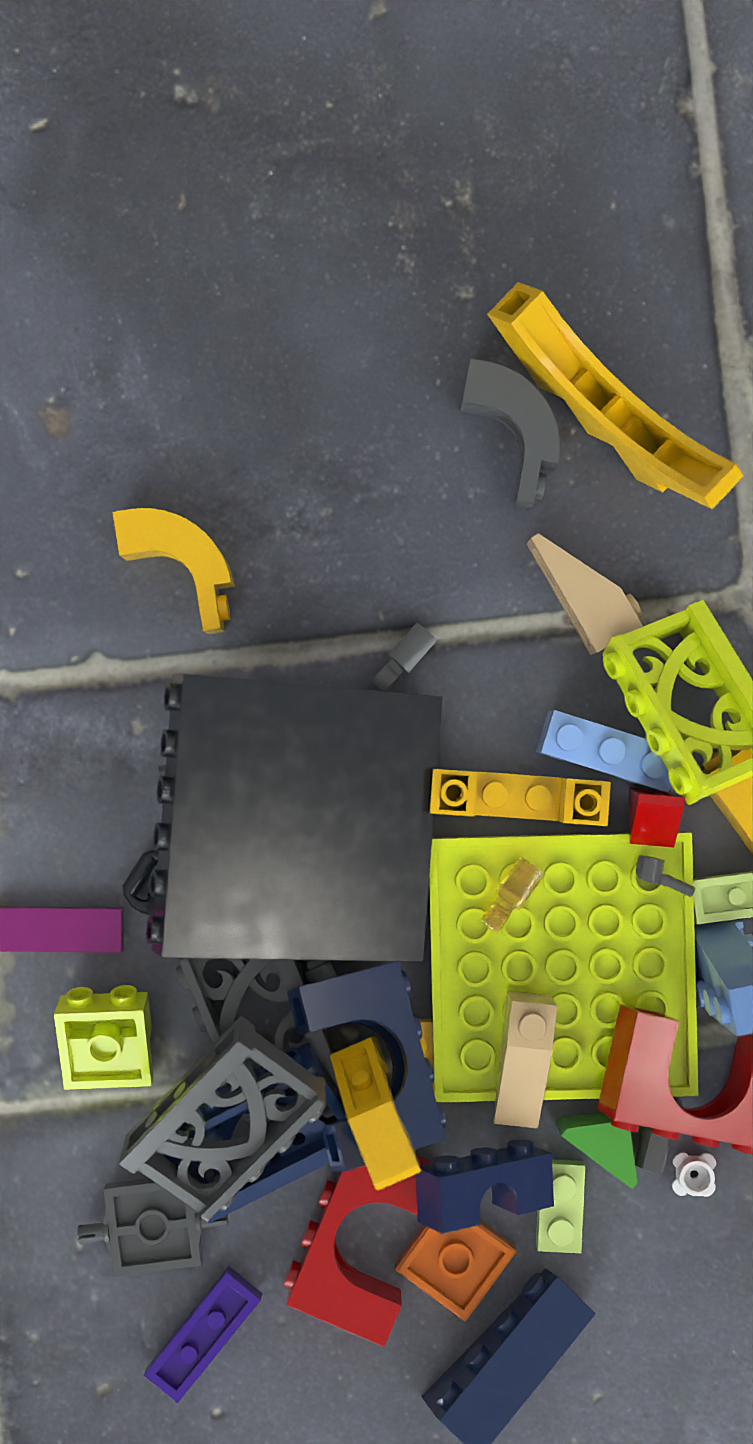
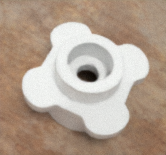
M683 1151L676 1153L672 1159V1163L676 1167V1178L672 1181L674 1192L680 1196H684L687 1193L692 1196L704 1197L712 1195L716 1188L713 1172L716 1166L715 1158L708 1152H704L700 1156H690ZM693 1170L698 1172L695 1178L690 1177V1173Z

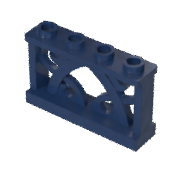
M309 1042L298 1048H289L284 1053L315 1076L318 1074L325 1079V1100L334 1115L326 1118L321 1114L315 1122H307L297 1132L289 1148L283 1153L277 1152L266 1163L265 1169L258 1179L254 1182L248 1181L237 1192L232 1204L225 1211L219 1210L207 1221L208 1223L330 1163L320 1125L346 1118L347 1115L339 1088L315 1054V1050ZM262 1066L253 1068L257 1077L269 1072ZM229 1083L217 1088L220 1093H232L230 1092L231 1085ZM274 1083L262 1089L263 1093L272 1089L286 1091L285 1097H280L275 1101L282 1107L286 1106L298 1094L297 1091H287L286 1089L290 1088V1086L286 1083ZM239 1085V1087L232 1092L241 1089V1086ZM247 1100L227 1107L202 1103L199 1109L205 1119V1136L203 1141L231 1139L233 1131L242 1115L250 1114ZM184 1122L178 1128L180 1131L189 1130L187 1139L192 1138L195 1134V1127L191 1123ZM162 1154L172 1163L179 1166L180 1158ZM191 1161L188 1166V1173L203 1184H208L219 1173L218 1170L213 1169L214 1176L206 1179L204 1176L203 1179L198 1168L200 1161Z

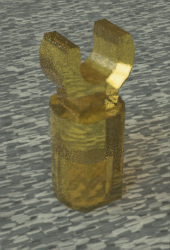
M521 856L495 891L499 896L481 918L483 923L498 933L507 922L515 907L519 910L522 908L545 876V873Z

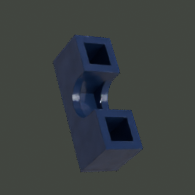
M512 1140L507 1142V1148L498 1150L489 1147L475 1148L470 1151V1156L461 1158L451 1155L438 1156L432 1159L433 1164L420 1166L421 1172L416 1173L418 1222L441 1234L481 1225L480 1204L483 1195L490 1187L492 1188V1204L516 1215L554 1207L552 1153L534 1147L533 1142L530 1140Z

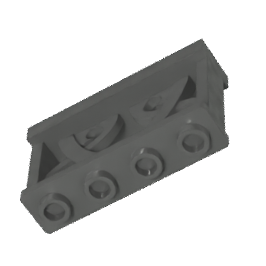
M179 957L180 966L176 967L177 976L185 992L191 990L197 1006L192 1008L196 1024L201 1032H208L212 1044L235 1022L238 1007L248 986L265 1000L287 1002L289 1001L287 991L308 985L298 959H250L245 963L242 958H224L235 965L239 970V974L235 979L227 970H215L222 976L223 980L222 984L218 987L209 985L203 973L206 963L212 958ZM260 972L262 979L266 982L267 975L270 973L277 974L281 981L280 986L276 990H268L259 983L255 976ZM225 999L219 1017L213 1000ZM292 1011L281 1020L275 1034V1046L282 1052L285 1051L284 1034L286 1030L296 1028ZM326 1028L302 1034L303 1039L298 1043L292 1042L289 1039L290 1048H298L309 1042L314 1048L315 1054L338 1086L330 1055L336 1051ZM249 1056L246 1058L252 1068L261 1067L260 1064ZM291 1087L286 1089L287 1091H295ZM250 1114L242 1115L245 1123L250 1121Z
M240 1016L126 1134L119 1164L133 1174L137 1170L197 1210L199 1217L209 1221L219 1210L225 1211L232 1204L237 1192L248 1181L254 1182L258 1179L265 1169L266 1163L277 1152L283 1153L289 1148L296 1133L307 1122L313 1123L320 1117L326 1106L325 1079L318 1074L315 1076L256 1033L255 1026ZM249 1056L269 1072L257 1077L246 1058ZM223 1082H228L231 1085L230 1092L237 1089L239 1085L241 1086V1089L228 1094L220 1093L217 1090ZM274 1083H286L297 1091L298 1094L286 1106L282 1107L275 1101L280 1097H285L286 1091L272 1089L263 1093L262 1089ZM247 1100L250 1112L249 1135L229 1140L203 1141L205 1119L199 1109L202 1103L227 1107ZM267 1118H268V1119H270L271 1121L266 1125V1121H267ZM184 1122L191 1123L195 1127V1134L192 1139H187L189 1130L180 1131L178 1129ZM159 1153L175 1158H180L179 1166L175 1165ZM191 1161H200L199 1173L203 1179L204 1173L208 1169H216L219 1173L208 1184H203L188 1173V1166Z

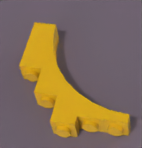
M517 282L487 314L538 387L564 399L589 435L612 445L636 480L662 493L669 488L713 509L744 476L736 463L710 451L691 439L634 395L583 344L542 290Z

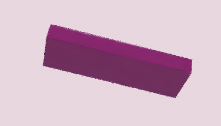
M0 906V952L121 953L124 950V907Z

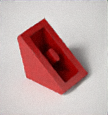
M629 788L630 844L674 848L684 809L685 797L674 792L667 793L656 790Z

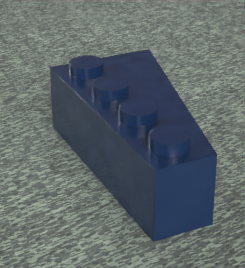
M544 1269L541 1273L534 1274L525 1283L522 1293L421 1398L437 1419L462 1444H492L596 1313L557 1275Z

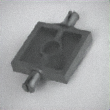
M149 1178L106 1184L103 1189L106 1207L103 1222L78 1225L77 1236H79V1244L105 1241L111 1253L114 1277L201 1266L203 1262L201 1244L203 1228L228 1226L229 1218L228 1215H225L208 1223L199 1217L197 1210Z

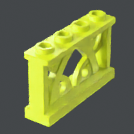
M704 600L688 605L686 610L611 638L602 654L604 668L610 678L616 679L625 695L624 699L627 709L634 717H638L646 731V738L650 749L654 754L661 757L669 771V780L673 789L685 797L688 805L753 776V758L732 767L731 750L750 749L753 754V680ZM679 632L684 639L674 651L660 641ZM639 648L651 649L657 652L666 663L663 664L655 657L646 656L642 661L650 666L651 671L644 673L633 652ZM696 662H698L705 675L701 676L692 671L696 668ZM677 674L691 685L706 689L713 688L719 700L711 712V728L691 722L671 710L672 689ZM723 712H728L734 722L732 724L728 720L726 721L725 728L727 731L723 729L721 717ZM712 748L718 749L721 760L718 772L714 774L702 773L691 753H700L704 758L705 765L712 757Z

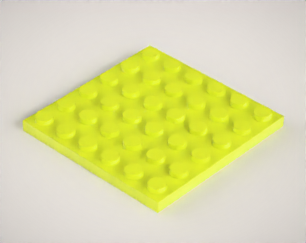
M678 832L674 848L630 844L629 833L432 838L429 905L434 1093L436 1102L495 1101L507 990L551 995L557 1004L553 1050L543 1100L600 1098L620 1004L660 1012L679 1021L668 1071L670 1091L673 1097L699 1096L694 894L689 897L668 886L646 882L639 879L636 875L639 856H649L665 860L662 874L670 875L693 886L692 832Z

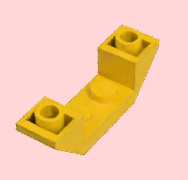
M433 769L430 813L550 820L570 824L608 826L611 782Z
M370 1037L331 1054L330 1058L347 1119L376 1189L380 1190L421 1172L410 1136L397 1112L385 1075L389 1071L377 1037Z

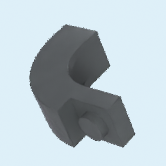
M470 358L460 412L491 417L503 423L513 433L518 442L521 457L513 508L530 510L535 499L542 500L547 474L540 473V469L554 471L559 464L560 437L556 419L544 396L521 374L497 363Z

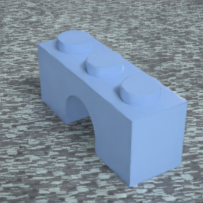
M548 711L536 748L537 753L597 770L650 789L669 793L671 787L669 771L661 757L652 752L647 739L560 711Z

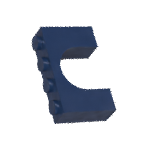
M399 961L287 991L297 1035L343 1023L361 1024L376 1032L386 1044L391 1056L392 1078L389 1087L397 1112L410 1136L414 1150L446 1140L443 1129L446 1127L445 1113L440 1103L436 1102L432 1088V1083L434 1082L433 1068L430 1061L424 1057L420 1043L422 1038L421 1023L417 1015L412 1013L408 998L411 991L410 982L407 974L401 970ZM347 1117L320 1125L332 1171L346 1172L366 1165Z

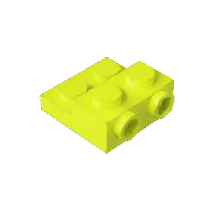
M121 985L112 989L110 993L93 994L92 989L88 987H76L69 990L66 995L60 996L54 1018L64 1090L152 1086L154 1077L150 1046L152 1024L148 992H137V989L131 985Z

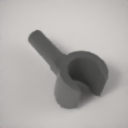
M643 855L639 856L636 868V875L639 879L651 884L668 886L689 897L694 894L695 887L670 875L662 874L665 860Z

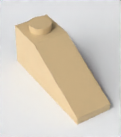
M539 533L530 538L527 542L528 548L590 655L606 648L613 636L623 635L643 627L639 620L643 616L642 610L630 593L625 596L619 586Z
M507 990L493 1118L494 1124L538 1128L553 1050L557 1004L551 995Z

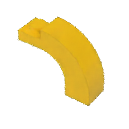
M136 508L112 512L119 556L126 561L162 556L175 559L186 565L195 581L203 631L207 634L225 632L224 621L230 620V609L226 594L219 595L218 589L235 587V583L224 555L211 538L191 521L165 510Z

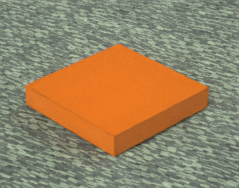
M481 1220V1225L444 1234L423 1225L396 1262L395 1270L466 1322L517 1252L516 1246Z

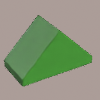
M602 1112L566 1116L558 1120L556 1126L563 1138L631 1189L635 1187L638 1180L630 1131L612 1126V1119Z

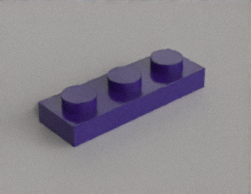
M228 1266L148 1365L144 1376L178 1403L261 1301L262 1293Z

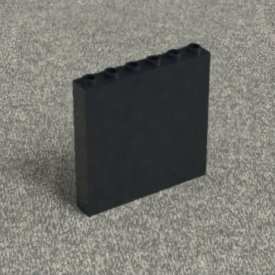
M173 674L172 683L166 684L164 692V708L170 711L169 729L163 730L160 742L161 756L166 757L165 776H160L157 784V801L159 804H163L162 821L155 824L153 834L154 849L159 850L158 869H153L150 876L151 897H156L154 916L148 917L146 925V939L148 944H152V950L161 957L423 961L434 814L430 813L432 772L438 766L443 697L194 674Z

